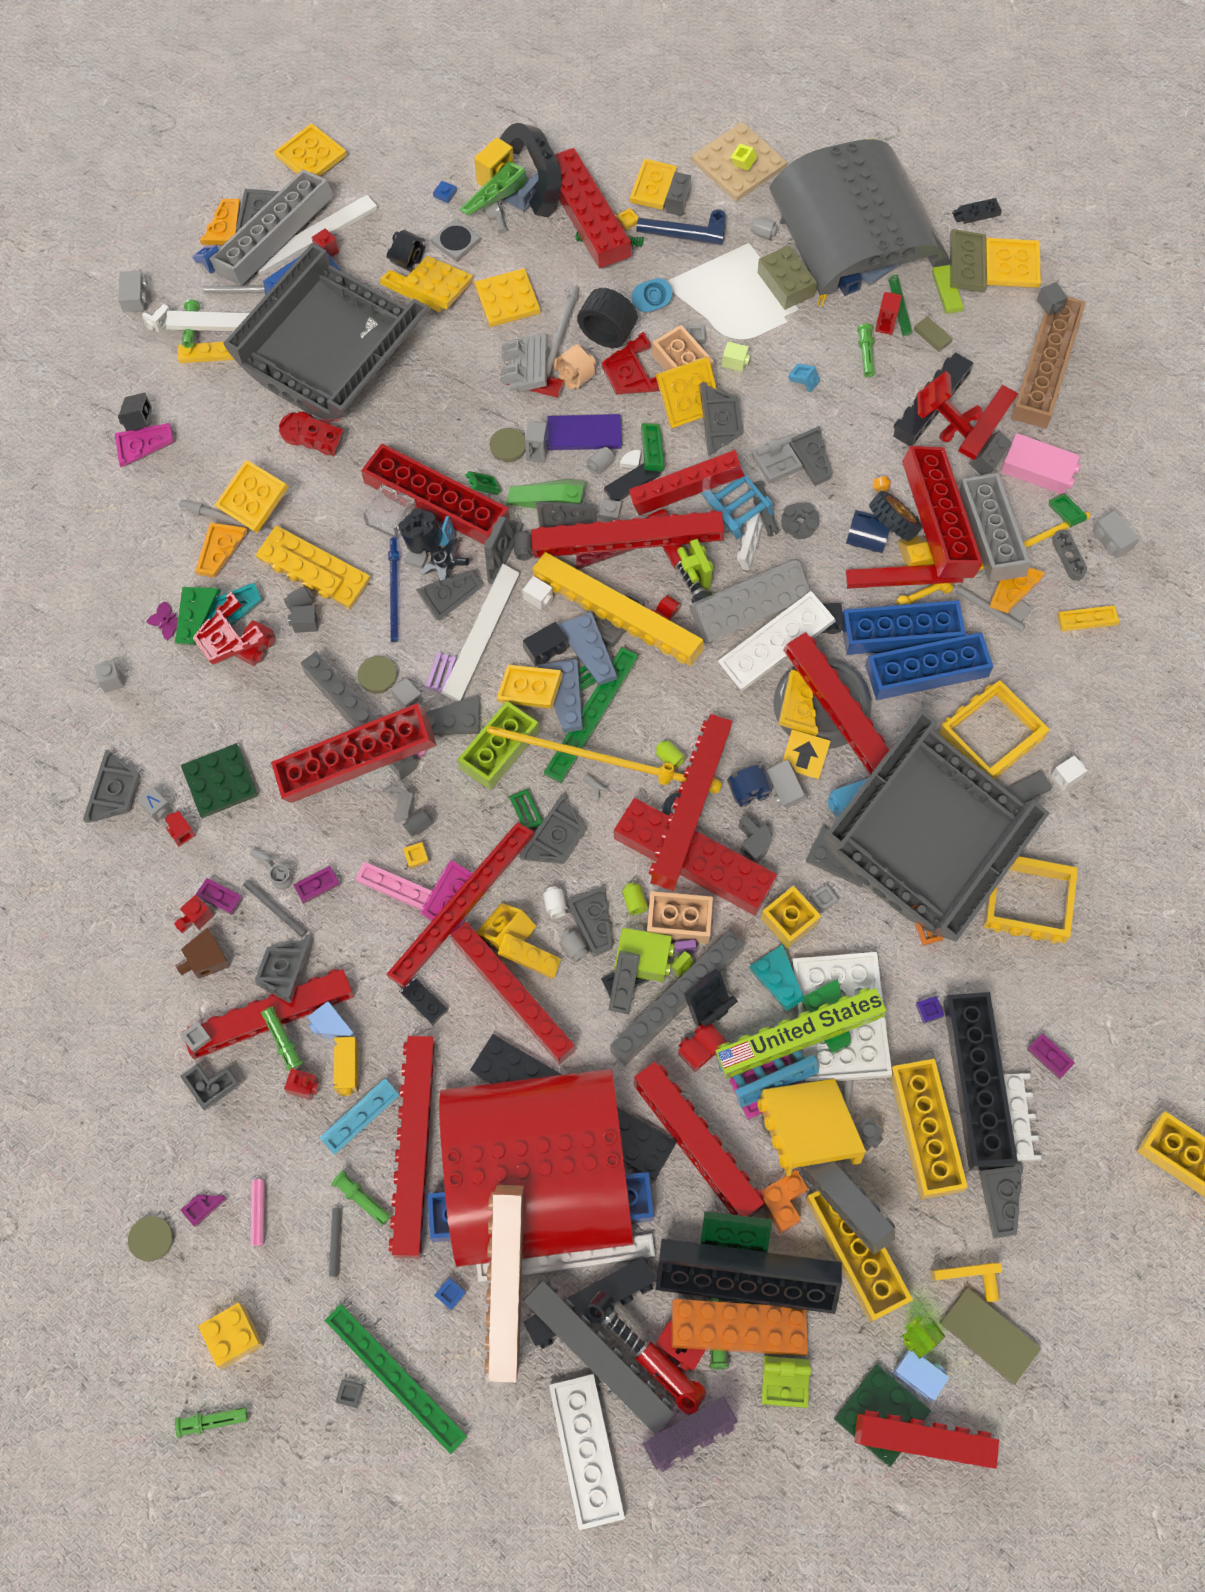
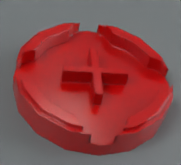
M301 411L285 415L279 423L281 438L288 444L302 445L299 444L300 434L307 417L311 416Z

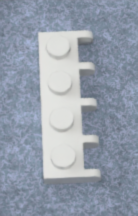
M1030 1073L1004 1074L1018 1162L1042 1160V1155H1034L1032 1142L1040 1141L1037 1135L1031 1136L1029 1120L1037 1119L1036 1114H1028L1026 1099L1034 1098V1095L1031 1092H1025L1024 1080L1031 1079Z

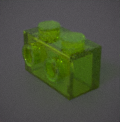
M929 1314L923 1318L920 1315L914 1318L904 1327L907 1331L902 1335L907 1349L911 1352L914 1351L919 1359L935 1348L946 1337Z

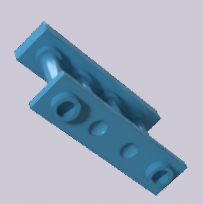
M746 474L745 477L734 480L718 493H712L710 490L701 493L714 511H722L723 523L736 540L743 536L740 531L741 525L759 512L766 509L770 516L774 514L771 508L773 503L769 497H764ZM745 483L750 490L728 506L721 505V499L740 485ZM753 496L759 500L760 503L738 519L731 518V512Z
M801 1050L792 1053L797 1062L790 1066H785L781 1058L774 1060L773 1063L778 1071L770 1075H766L761 1066L756 1067L753 1070L759 1080L750 1084L745 1082L741 1074L733 1076L739 1087L735 1091L741 1109L757 1102L764 1089L794 1085L818 1074V1062L815 1056L804 1057ZM718 1062L719 1070H720V1072L722 1073V1069H721L720 1064H719V1062Z

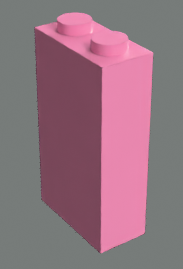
M1016 433L1001 473L1064 494L1067 488L1071 489L1075 478H1072L1073 474L1077 475L1081 464L1078 463L1080 455Z

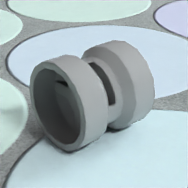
M276 864L270 869L269 877L277 889L285 890L291 886L293 877L286 865Z

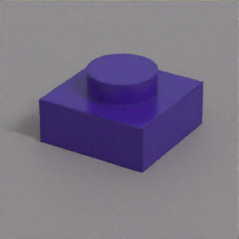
M937 996L916 1003L923 1024L945 1016Z

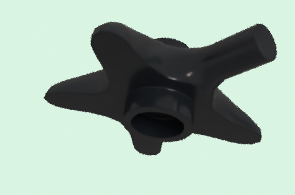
M456 537L452 538L444 548H435L430 551L431 560L421 570V574L425 575L437 571L439 579L443 580L447 578L449 571L454 566L469 565L468 558H457L454 556L458 541Z

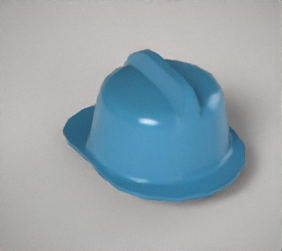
M656 278L649 280L634 288L631 296L632 303L639 311L651 312L669 303L672 298V288L664 279Z

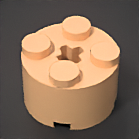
M576 344L554 360V369L559 371L560 375L558 377L560 380H564L565 386L570 389H577L595 375L594 365L596 361L592 355H588L580 345Z

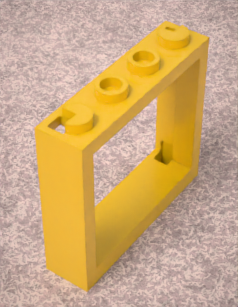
M999 680L994 685H988L980 696L978 694L970 700L969 705L966 707L964 705L955 712L956 715L954 717L946 718L945 722L941 724L942 728L939 734L991 778L996 779L1044 740L1050 729ZM996 696L1033 734L989 768L953 729Z
M1018 856L1009 870L1068 881L1063 930L995 917L997 887L986 901L983 927L992 929L993 932H1009L1012 936L1025 935L1030 936L1033 940H1051L1053 944L1057 942L1066 943L1071 936L1078 868Z

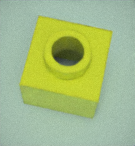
M739 144L732 154L731 160L735 167L749 171L758 156L754 148Z

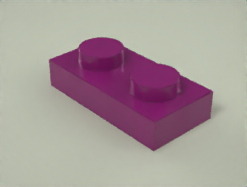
M328 866L293 885L302 903L305 904L339 886L340 883L331 866Z
M208 878L205 879L196 893L199 899L230 915H233L243 899L241 895Z
M1043 1033L1027 1049L1059 1080L1075 1064L1071 1058Z

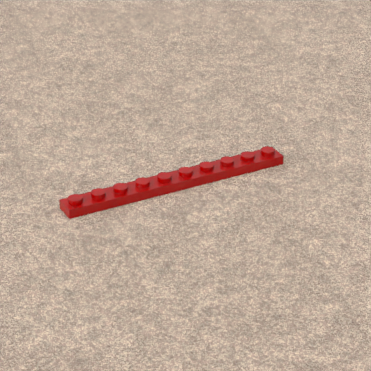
M518 822L513 826L387 972L386 975L389 979L405 988L534 837L532 830Z

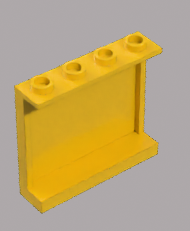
M835 1079L762 1090L757 1106L759 1111L763 1113L765 1127L770 1131L773 1148L777 1149L780 1166L784 1168L787 1176L791 1175L793 1168L850 1159L852 1165L861 1164L866 1150Z

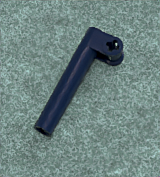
M720 209L712 211L708 227L638 217L636 232L723 245L726 214Z

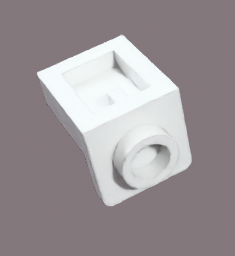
M163 304L155 311L153 316L144 312L142 317L145 321V326L150 330L161 333L166 327L167 311H170L169 307Z

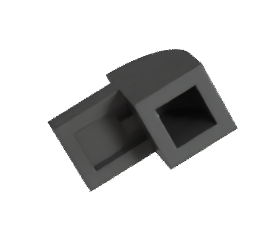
M745 815L739 820L738 826L748 837L741 845V852L749 860L758 863L769 850L771 832L766 824L759 829L757 822Z

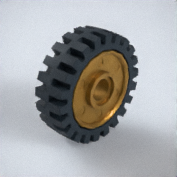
M880 491L870 502L869 508L891 532H894L898 537L900 536L906 541H911L922 529V523L899 499L894 498L893 495L886 491Z

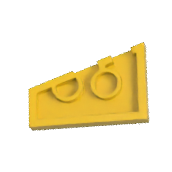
M791 670L789 672L778 725L816 736L818 728L815 723L816 713L812 702L813 692L798 671Z

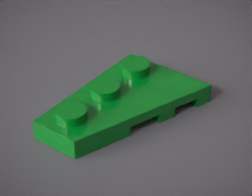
M182 587L175 638L176 644L197 645L193 637L205 623L209 612H212L216 596H219L221 592L219 588Z
M838 979L803 996L802 1004L806 1011L812 1013L824 1004L830 1003V1005L838 1003V1000L842 998ZM849 1031L824 1041L832 1055L851 1045Z

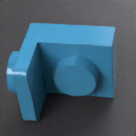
M797 363L788 375L790 382L805 384L809 392H812L820 381L815 366Z

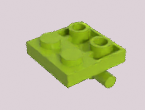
M698 539L690 541L689 557L684 547L679 548L677 551L681 558L685 573H688L692 583L701 581V587H704L707 591L710 590L711 581H713L712 572L714 568L712 562L706 558L704 546L699 544Z
M763 1356L761 1405L808 1408L809 1376L811 1375L810 1360Z

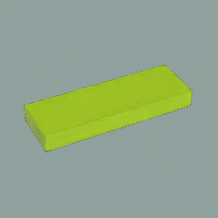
M950 265L933 267L932 275L945 314L963 311L964 306L958 288L950 287Z

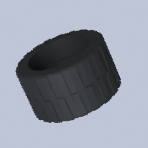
M609 288L594 289L577 315V323L585 336L596 344L609 348L622 346L638 320L637 311L630 300L621 293Z

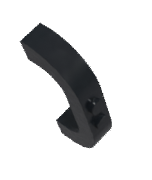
M514 123L503 132L499 139L513 147V154H519L524 145L526 146L538 171V186L529 204L535 215L549 218L560 195L561 172L559 164L547 138L538 127Z

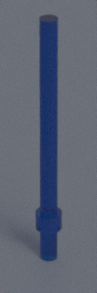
M392 537L390 538V551H388V560L390 561V641L396 643L398 642L397 561H399V551H397V538Z

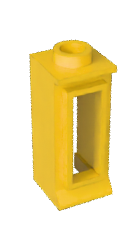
M355 1037L334 1038L337 1046H334L335 1086H333V1089L340 1096H351L353 1092H358V1041H356Z

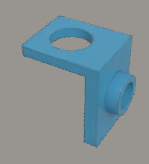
M446 516L443 527L440 529L442 540L438 546H446L454 538L455 529L449 516Z

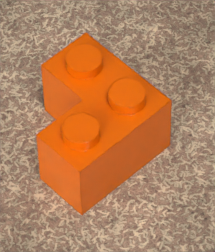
M797 1170L792 1172L790 1176H785L760 1191L764 1196L762 1200L764 1202L763 1207L780 1235L795 1227L801 1221L791 1202L806 1194L808 1187Z

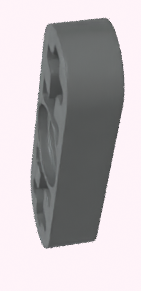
M1059 530L1053 537V546L1069 578L1074 581H1080L1087 572L1086 564L1071 534L1066 530ZM1065 552H1071L1075 557L1069 559L1065 556Z

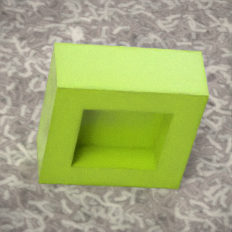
M684 951L674 959L671 968L677 978H680L694 965L691 955Z

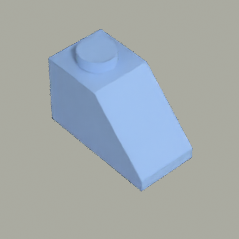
M328 1001L308 1016L311 1022L308 1026L315 1035L319 1033L325 1039L355 1037L354 1033Z

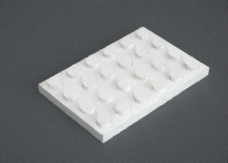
M877 952L793 959L794 974L803 996L838 979L841 997H853L858 995V992L862 989L870 988L871 990L876 988L883 1002ZM802 1002L797 1004L799 1016L801 1013L806 1012V1009ZM885 1017L849 1031L851 1045L833 1055L824 1041L802 1049L804 1057L815 1056L819 1073L805 1079V1083L828 1079L847 1081L892 1077Z

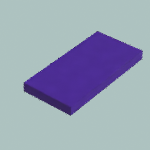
M621 414L547 416L548 450H589L604 447L608 449H622Z

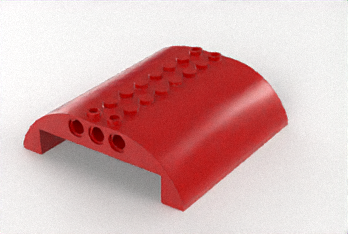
M612 1069L440 1090L439 1123L444 1187L450 1239L456 1267L487 1264L492 1260V1257H488V1243H490V1237H492V1234H488V1223L491 1215H493V1211H489V1197H491V1192H495L497 1185L524 1186L522 1259L633 1245Z

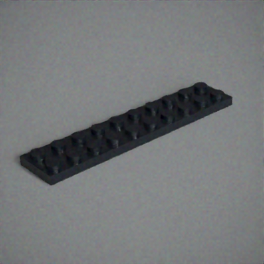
M494 1034L491 1035L470 1069V1072L490 1084L562 1075ZM617 1107L624 1163L641 1173L649 1172V1178L655 1181L676 1146L677 1141Z

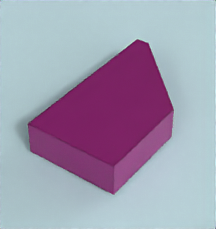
M196 1195L181 1209V1212L196 1227L224 1203L227 1198L224 1195Z

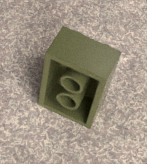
M790 245L759 259L757 273L784 310L815 296L817 282Z

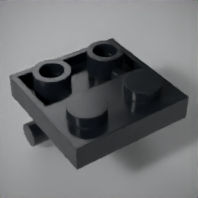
M714 969L684 993L694 1023L698 1026L703 1025L705 1028L715 1020H720L738 1002L735 996L729 998L722 974L717 969Z

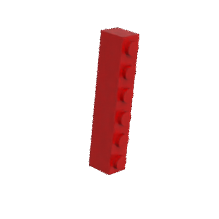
M736 450L629 489L633 506L640 516L745 477L738 454Z
M868 1410L865 1411V1415H857L854 1439L856 1444L997 1469L1000 1439L992 1438V1433L978 1430L977 1435L969 1434L970 1429L955 1426V1431L947 1430L946 1424L933 1422V1427L924 1425L925 1421L913 1418L910 1419V1423L902 1422L901 1416L888 1414V1419L880 1418L879 1412Z

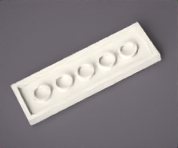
M810 591L718 660V663L742 692L788 658L783 651L787 643L805 632L813 638L836 622L835 618L813 592Z
M594 1374L550 1384L549 1388L578 1529L583 1530L625 1519Z

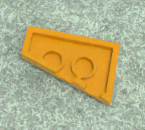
M240 199L221 200L211 224L209 223L206 227L205 235H202L200 238L201 245H224L236 233L241 207Z
M210 523L196 566V574L215 578L247 534V528Z
M1029 567L1025 577L1000 580L990 603V608L1009 613L1040 582L1045 572Z

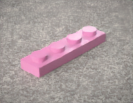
M364 862L355 878L356 882L419 910L422 909L431 893L429 889L367 862Z

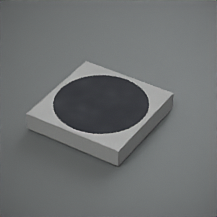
M456 219L451 221L431 239V243L456 262L481 241L480 236Z

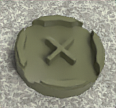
M500 429L490 439L491 454L497 460L500 459L503 462L517 461L525 452L524 435L516 429Z
M373 656L366 659L360 665L358 680L367 692L380 694L394 686L397 680V671L393 662L388 658Z
M147 1216L138 1220L128 1234L127 1243L130 1252L144 1262L162 1259L173 1245L171 1226L157 1216Z

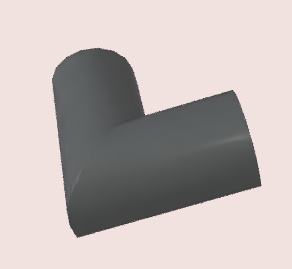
M197 1063L180 1076L204 1111L241 1085L228 1067L209 1079Z

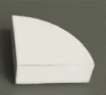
M633 450L626 453L620 461V467L637 468L640 462L641 450Z

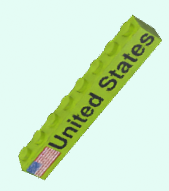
M865 988L859 991L856 996H844L838 1000V1003L830 1005V1003L824 1004L815 1012H803L798 1016L799 1018L792 1021L786 1019L778 1023L779 1026L774 1028L765 1027L759 1030L756 1035L750 1036L748 1034L738 1039V1042L730 1044V1042L724 1043L716 1050V1057L725 1079H728L884 1018L887 1010L877 989L870 990V988Z

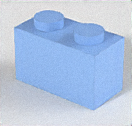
M917 1348L915 1350L909 1349L893 1371V1374L930 1402L935 1401L950 1377L945 1374L946 1370L937 1363L933 1365L927 1361V1356Z

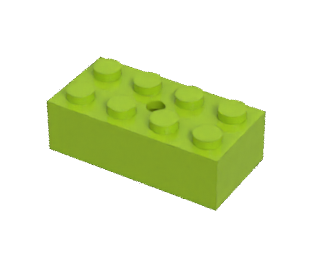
M508 701L503 704L457 759L461 771L490 791L529 744L487 733V728L493 726L536 737L539 733L538 722Z

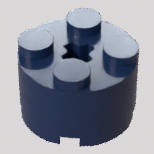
M758 765L742 769L737 772V777L733 778L731 775L727 779L734 800L740 807L751 804L750 801L757 798L758 801L769 798V793L773 790L764 765L761 768Z

